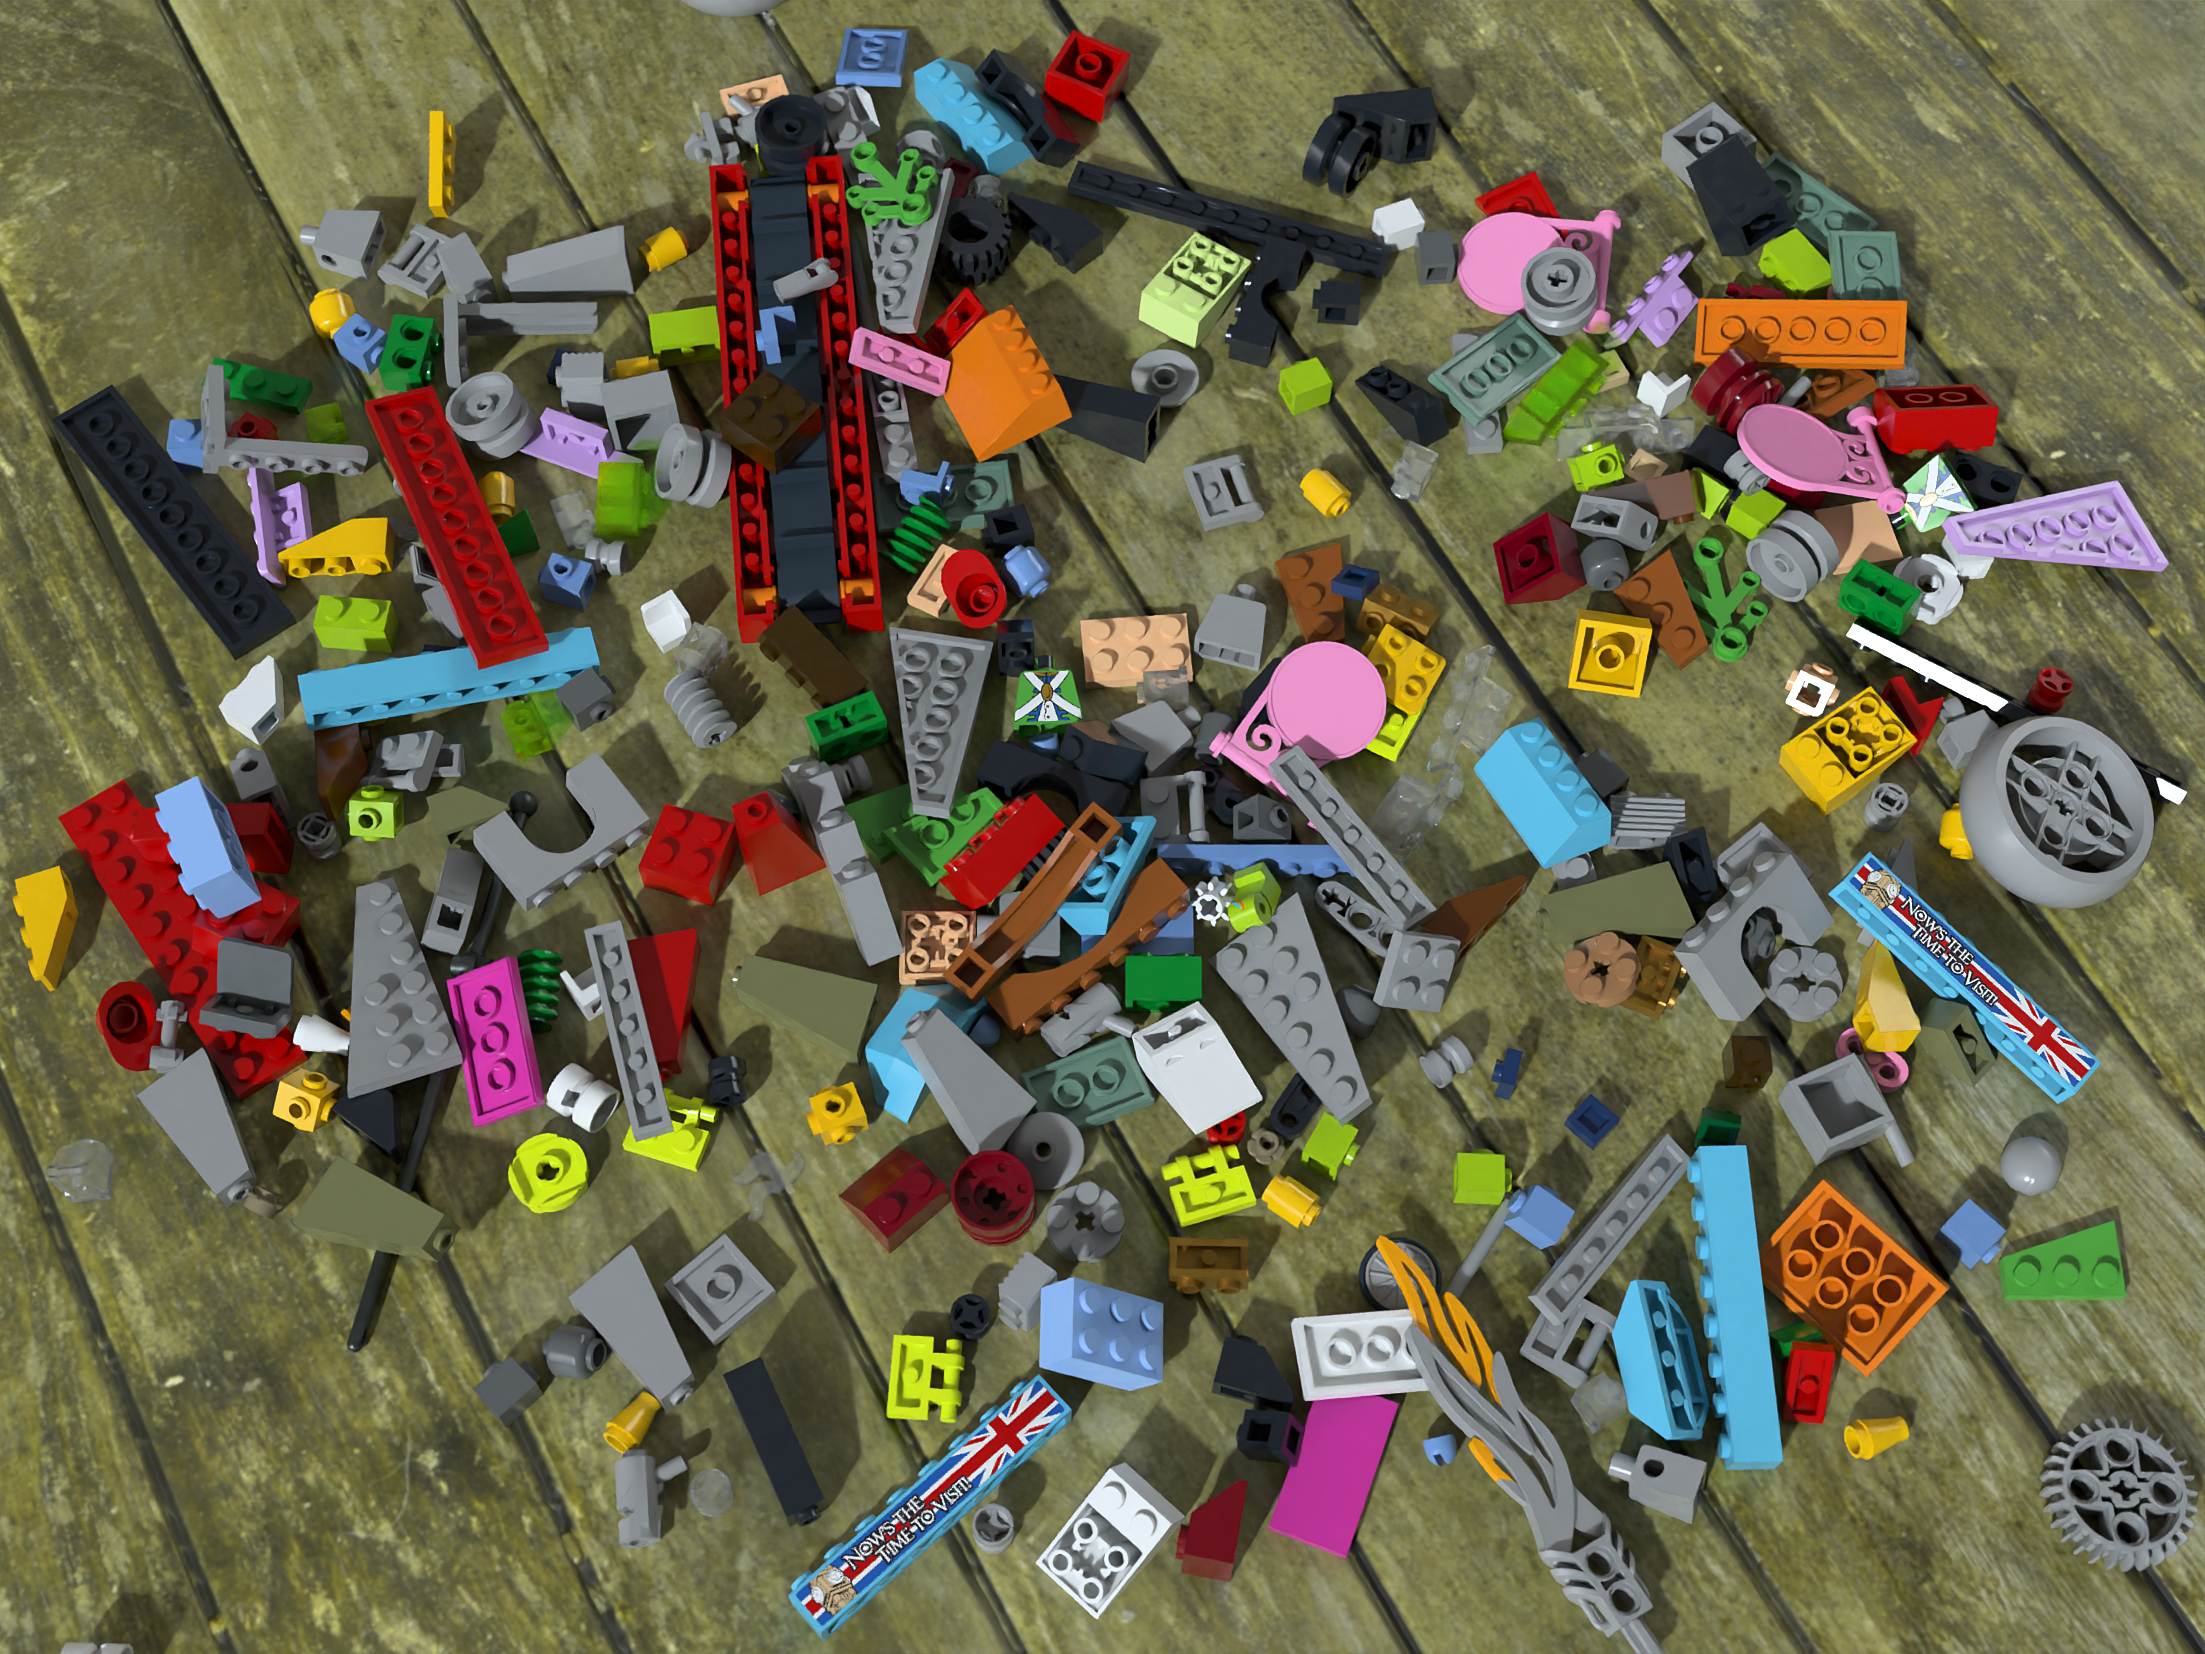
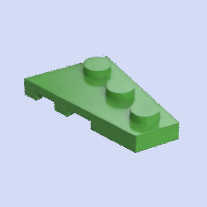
M985 787L956 799L950 819L919 815L896 827L893 826L883 830L880 835L919 877L932 888L946 872L943 865L958 851L961 853L968 846L971 847L968 842L969 838L982 826L986 828L991 822L996 821L993 814L1003 804Z
M2114 1220L2004 1256L1998 1262L2003 1300H2122L2127 1296Z

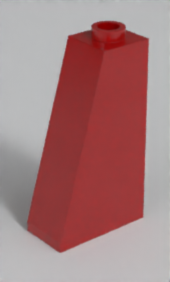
M767 791L731 806L744 864L759 896L827 867L812 833Z
M270 802L225 805L250 870L273 874H289L295 842ZM139 809L136 824H133L131 828L133 845L139 849L146 860L175 863L167 848V843L171 842L169 833L163 831L155 815V812L160 809Z
M696 928L627 940L662 1081L672 1078L675 1074L682 1073L701 953Z

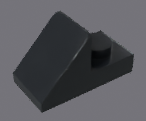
M1700 826L1668 836L1661 863L1670 862L1688 906L1692 907L1720 898L1705 827Z

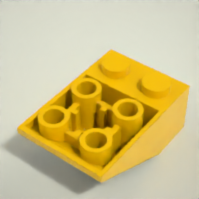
M1869 686L1781 747L1779 763L1820 813L1826 817L1855 797L1917 743V739L1874 689Z

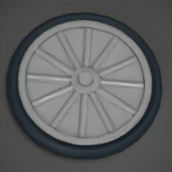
M1389 1239L1417 1264L1431 1282L1437 1296H1439L1442 1286V1272L1433 1253L1424 1245L1411 1239ZM1374 1245L1365 1254L1359 1269V1284L1364 1297L1377 1311L1409 1309L1400 1286L1377 1246ZM1409 1275L1419 1295L1423 1308H1427L1428 1304L1422 1292L1420 1291L1416 1282Z

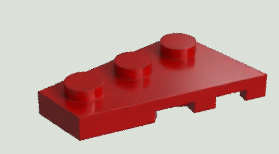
M1535 171L1475 198L1476 206L1488 217L1516 212L1535 217L1561 219ZM1556 230L1564 243L1567 236L1570 235L1568 230ZM1573 242L1572 248L1577 251V246Z

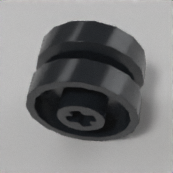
M798 94L782 95L769 100L759 109L755 117V134L758 142L759 160L764 169L772 176L805 175V179H807L806 166H809L808 158L830 156L827 116L821 105L813 99Z
M1331 113L1318 128L1311 142L1303 165V180L1317 187H1322L1328 183L1330 193L1343 199H1348L1355 192L1368 169L1376 146V131L1362 125H1357L1351 130L1349 119Z

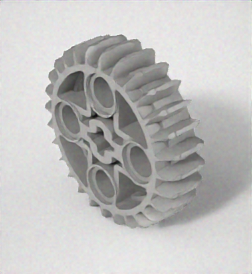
M2115 1416L2110 1417L2104 1424L2099 1418L2093 1419L2088 1426L2084 1422L2080 1423L2074 1428L2073 1432L2071 1430L2066 1432L2061 1437V1441L2052 1446L2050 1451L2053 1455L2048 1456L2043 1463L2050 1470L2042 1473L2039 1478L2051 1486L2045 1487L2040 1491L2039 1495L2051 1499L2052 1502L2043 1508V1512H2055L2057 1519L2050 1524V1528L2063 1527L2066 1532L2061 1537L2060 1542L2064 1543L2073 1539L2077 1543L2073 1551L2075 1555L2086 1549L2090 1552L2089 1564H2093L2103 1557L2105 1570H2110L2118 1562L2122 1572L2129 1571L2134 1565L2138 1571L2149 1567L2150 1563L2153 1566L2159 1565L2164 1561L2165 1557L2170 1558L2177 1553L2178 1546L2186 1543L2188 1537L2185 1533L2191 1531L2195 1526L2194 1522L2189 1518L2199 1510L2187 1502L2197 1497L2199 1492L2186 1488V1484L2194 1479V1475H2182L2180 1469L2187 1463V1460L2175 1461L2171 1455L2176 1450V1446L2173 1445L2164 1449L2160 1445L2163 1434H2158L2151 1439L2147 1436L2148 1425H2143L2137 1431H2133L2132 1419L2123 1422L2119 1428ZM2107 1446H2112L2118 1451L2120 1461L2110 1457L2106 1449ZM2089 1448L2091 1470H2071L2070 1468L2077 1456ZM2139 1455L2142 1458H2144L2154 1468L2156 1472H2141ZM2105 1476H2109L2104 1481H2100ZM2070 1484L2078 1486L2083 1491L2084 1501L2077 1499L2072 1494ZM2153 1487L2158 1488L2164 1493L2166 1503L2156 1499L2153 1494ZM2133 1507H2137V1508L2134 1509L2133 1511L2127 1512V1511H2129L2130 1509H2132ZM2079 1515L2096 1516L2098 1534ZM2147 1518H2166V1523L2161 1531L2149 1540ZM2117 1527H2122L2128 1532L2130 1543H2126L2119 1538L2116 1531Z

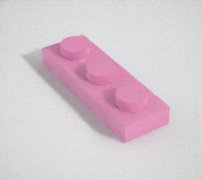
M862 327L854 332L848 363L935 396L945 393L951 363Z

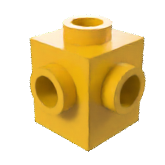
M300 1068L280 1081L273 1115L293 1123L300 1130L314 1132L336 1118L332 1108L338 1102L341 1085L328 1080L321 1073L310 1072Z
M853 1082L839 1087L828 1086L816 1092L815 1096L809 1098L812 1112L807 1113L806 1117L813 1135L821 1134L825 1146L831 1143L836 1145L844 1144L852 1140L857 1133L869 1129L866 1113Z

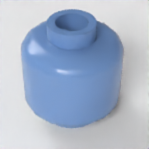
M1018 545L1001 559L1000 577L1017 597H1026L1031 594L1033 598H1036L1050 586L1047 579L1051 575L1052 568L1035 547L1028 546L1024 548L1022 545Z

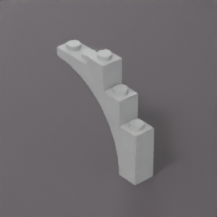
M802 756L791 760L788 763V767L780 769L784 782L800 807L819 847L845 910L861 956L871 966L904 953L877 872L868 862L857 827L845 809L832 769L825 761L819 763L815 757Z

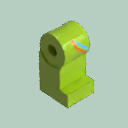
M1261 862L1236 871L1233 877L1237 891L1234 901L1228 905V916L1231 924L1239 933L1246 932L1253 926L1269 924L1282 891L1265 863Z

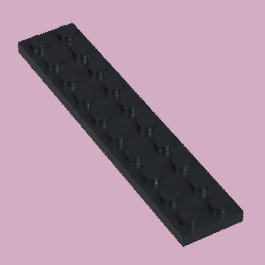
M113 385L108 386L52 419L61 435L235 661L296 623L289 609L264 577L261 576L253 563Z

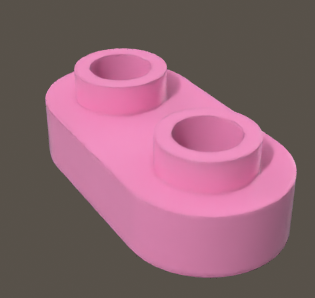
M1855 1028L1847 1029L1841 1034L1835 1046V1053L1838 1059L1852 1054L1848 1048L1854 1047L1860 1052V1055H1856L1857 1057L1864 1056L1881 1092L1892 1093L1901 1088L1908 1077V1066L1901 1056L1895 1052L1865 1053ZM1880 1071L1888 1072L1891 1079L1883 1078L1880 1075Z

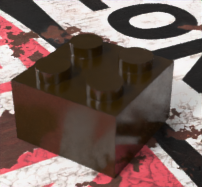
M767 369L720 414L722 438L776 476L822 431L820 406Z

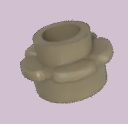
M1260 1128L1254 1131L1252 1139L1247 1143L1249 1154L1256 1162L1262 1165H1270L1280 1160L1284 1156L1286 1148L1283 1145L1284 1138L1273 1129L1269 1131L1267 1128ZM1264 1143H1269V1144H1270V1148H1268V1149L1264 1148V1147H1263V1144H1264Z
M258 1186L255 1191L248 1190L246 1192L248 1197L243 1206L259 1215L272 1219L277 1209L282 1210L283 1208L281 1204L277 1203L280 1195L267 1188Z

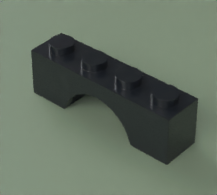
M993 49L974 74L989 95L1006 105L1021 120L1027 131L1021 140L1036 161L1062 169L1080 148L1081 143L1017 56Z
M1268 234L1264 247L1258 246L1254 258V266L1257 267L1254 273H1248L1245 281L1244 291L1247 294L1245 299H1238L1234 317L1237 318L1235 325L1230 323L1226 332L1225 343L1229 344V359L1263 368L1268 367L1277 342L1279 322L1265 311L1263 304L1275 294L1296 290L1305 265L1307 244Z
M995 738L977 774L978 790L987 787L997 798L1006 802H1011L1019 795L1022 796L1037 790H1049L1059 793L1073 804L1078 818L1092 802H1095L1112 817H1125L1130 807V789L1125 788L1120 782L1112 779L1103 780L1092 774L1084 773L1076 767L1072 768L1059 763L1050 755H1038L1025 750L1023 746L1013 741L1004 742Z

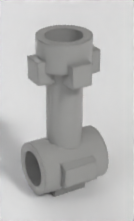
M173 1000L161 1002V1008L157 1009L156 1020L163 1022L160 1046L152 1045L149 1059V1068L157 1069L156 1073L166 1074L183 1062L184 1049L176 1048L179 1023H186L187 1012L184 1011L185 1004Z

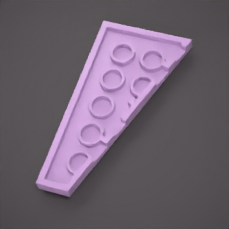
M2118 480L1951 516L1942 524L1944 531L1958 554L2162 572L2169 565Z

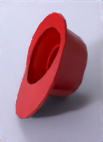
M962 549L953 553L945 561L942 568L941 585L957 617L964 625L971 628H985L994 622L997 623L998 620H1002L1000 616L1007 607L1008 597L1006 589L992 563L983 553L974 549Z
M133 981L119 982L110 987L101 998L95 1019L96 1026L100 1034L104 1036L109 1052L116 1063L126 1070L141 1072L151 1069L149 1068L152 1045L160 1046L163 1022L156 1020L157 1006L150 990L141 983Z

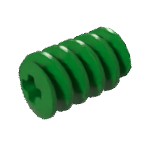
M921 496L918 497V500L922 507L912 505L910 508L914 518L904 516L902 519V524L906 530L902 528L894 530L893 533L898 541L892 539L886 541L885 545L890 553L881 550L878 552L883 560L903 573L918 574L919 571L913 562L916 560L926 563L927 559L921 551L925 549L934 552L935 547L930 542V539L934 538L942 541L944 537L938 528L950 529L952 527L946 519L947 516L936 505Z
M525 950L516 958L531 1033H547L552 1030V1026L546 1022L554 1021L558 1018L557 1011L551 1008L558 1006L560 1002L559 998L553 994L561 990L560 983L555 981V979L561 978L559 974L562 973V970L556 966L564 962V957L557 952L549 950Z

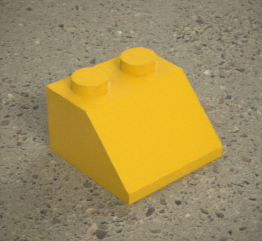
M1578 609L1572 642L1568 688L1640 698L1652 634L1650 619Z

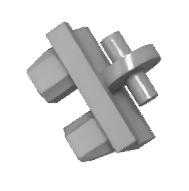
M709 111L700 113L704 128L703 136H700L698 133L690 135V139L684 145L687 158L695 160L699 164H704L707 161V157L710 156L712 166L741 163L736 141L719 145V142L734 139L729 117L712 120Z

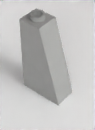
M624 225L508 256L507 271H502L504 291H510L512 300L515 303H535L634 294L633 266Z
M939 1009L917 1012L906 1024L905 1028L908 1031L900 1041L970 1156L981 1151L1000 1150L1037 1101Z
M203 1048L197 1050L137 1095L226 1208L232 1203H238L247 1198L246 1192L259 1184L217 1067Z
M630 1244L568 1298L575 1311L591 1328L596 1329L610 1350L660 1403L662 1408L667 1411L673 1405L678 1407L686 1402L693 1394L694 1390L692 1388L697 1383L640 1258Z

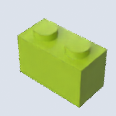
M1797 228L1765 244L1758 266L1766 278L1770 279L1781 292L1786 293V300H1820L1827 295L1828 289L1832 285L1830 264Z
M716 305L708 307L699 306L679 311H663L648 315L654 357L658 358L659 367L721 359L719 321Z
M320 595L313 622L314 630L322 647L393 653L400 625L393 604L389 600Z

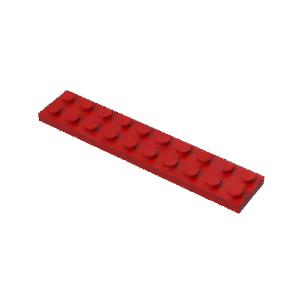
M433 386L365 401L366 414L478 670L549 651L548 639L453 430L446 419Z
M123 779L61 815L58 819L174 999L185 1004L184 1011L187 1012L188 1021L240 1101H243L309 1059L304 1051L301 1050V1047L293 1043L294 1036L287 1026L274 1039H258L248 1033L233 1030L220 1031L215 1029L214 1026L200 1024V1009L217 994L218 961L192 949L193 923L203 909L198 904L194 894L187 895L178 877L179 874L183 873L180 864L146 860L139 849L133 845L131 828L133 824H136L139 809L143 807Z

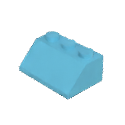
M1153 816L1113 817L1122 825L1124 835L1057 911L1080 935H1106L1108 929L1112 926L1114 917L1124 898L1128 895L1130 882L1144 864L1145 857L1153 844L1157 823Z

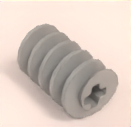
M688 669L680 672L667 683L664 689V698L668 704H671V709L678 715V720L685 726L686 732L692 737L696 747L711 748L718 746L732 737L738 726L734 721L729 720L730 714L728 711L722 710L723 704L720 699H715L716 693L713 689L708 688L709 683L706 678H699L700 670Z

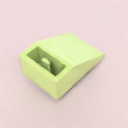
M1195 232L1142 291L1138 319L1195 350L1214 328L1251 267L1252 261Z

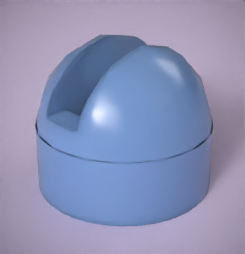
M1057 733L1040 734L1029 740L1031 751L1035 754H1047L1056 758L1060 751Z
M985 1013L968 1037L979 1046H993L1000 1036L999 1024Z
M1454 1434L1422 1441L1428 1460L1435 1465L1442 1466L1444 1461L1450 1464L1457 1455V1444Z

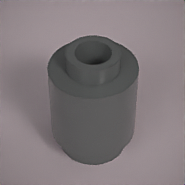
M1215 710L1203 716L1194 743V756L1199 762L1205 765L1220 766L1223 760L1227 759L1222 753H1219L1216 758L1213 757L1212 754L1214 752L1209 749V746L1220 731L1226 734L1228 732L1233 734L1238 728V724L1231 714L1222 710Z

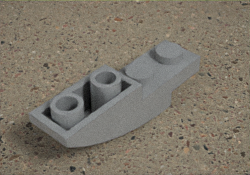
M866 371L870 406L885 484L899 483L903 469L919 472L903 385L901 382L883 375Z

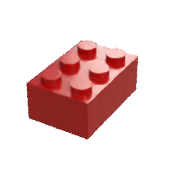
M1976 384L1877 388L1874 390L1872 409L1877 420L1874 432L1891 451L1898 454H1910L1913 450L1926 449L1935 453L1945 452L1947 448L1978 451L1981 447L1994 446L1999 406Z
M1035 793L1025 798L1019 795L1011 802L1007 801L993 814L996 821L991 822L986 828L982 826L969 838L968 842L971 847L968 846L961 853L958 851L943 865L946 872L938 880L968 911L989 904L1065 826Z

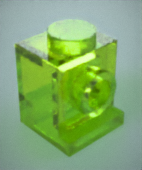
M338 402L304 410L311 443L344 445V442L349 441L346 421Z
M522 700L511 702L506 706L505 712L499 714L504 730L519 762L553 749L547 730L533 701L528 703Z

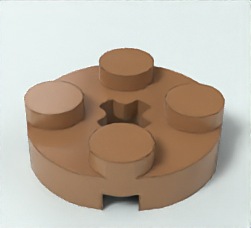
M1604 932L1599 936L1581 942L1573 950L1567 952L1563 960L1565 965L1564 978L1571 994L1576 1000L1586 1005V1002L1597 1003L1599 1007H1610L1623 1002L1633 994L1637 987L1635 982L1639 974L1641 976L1642 968L1635 949L1627 941L1618 938L1613 932ZM1600 966H1609L1607 968L1609 974L1602 977L1600 973L1593 975Z

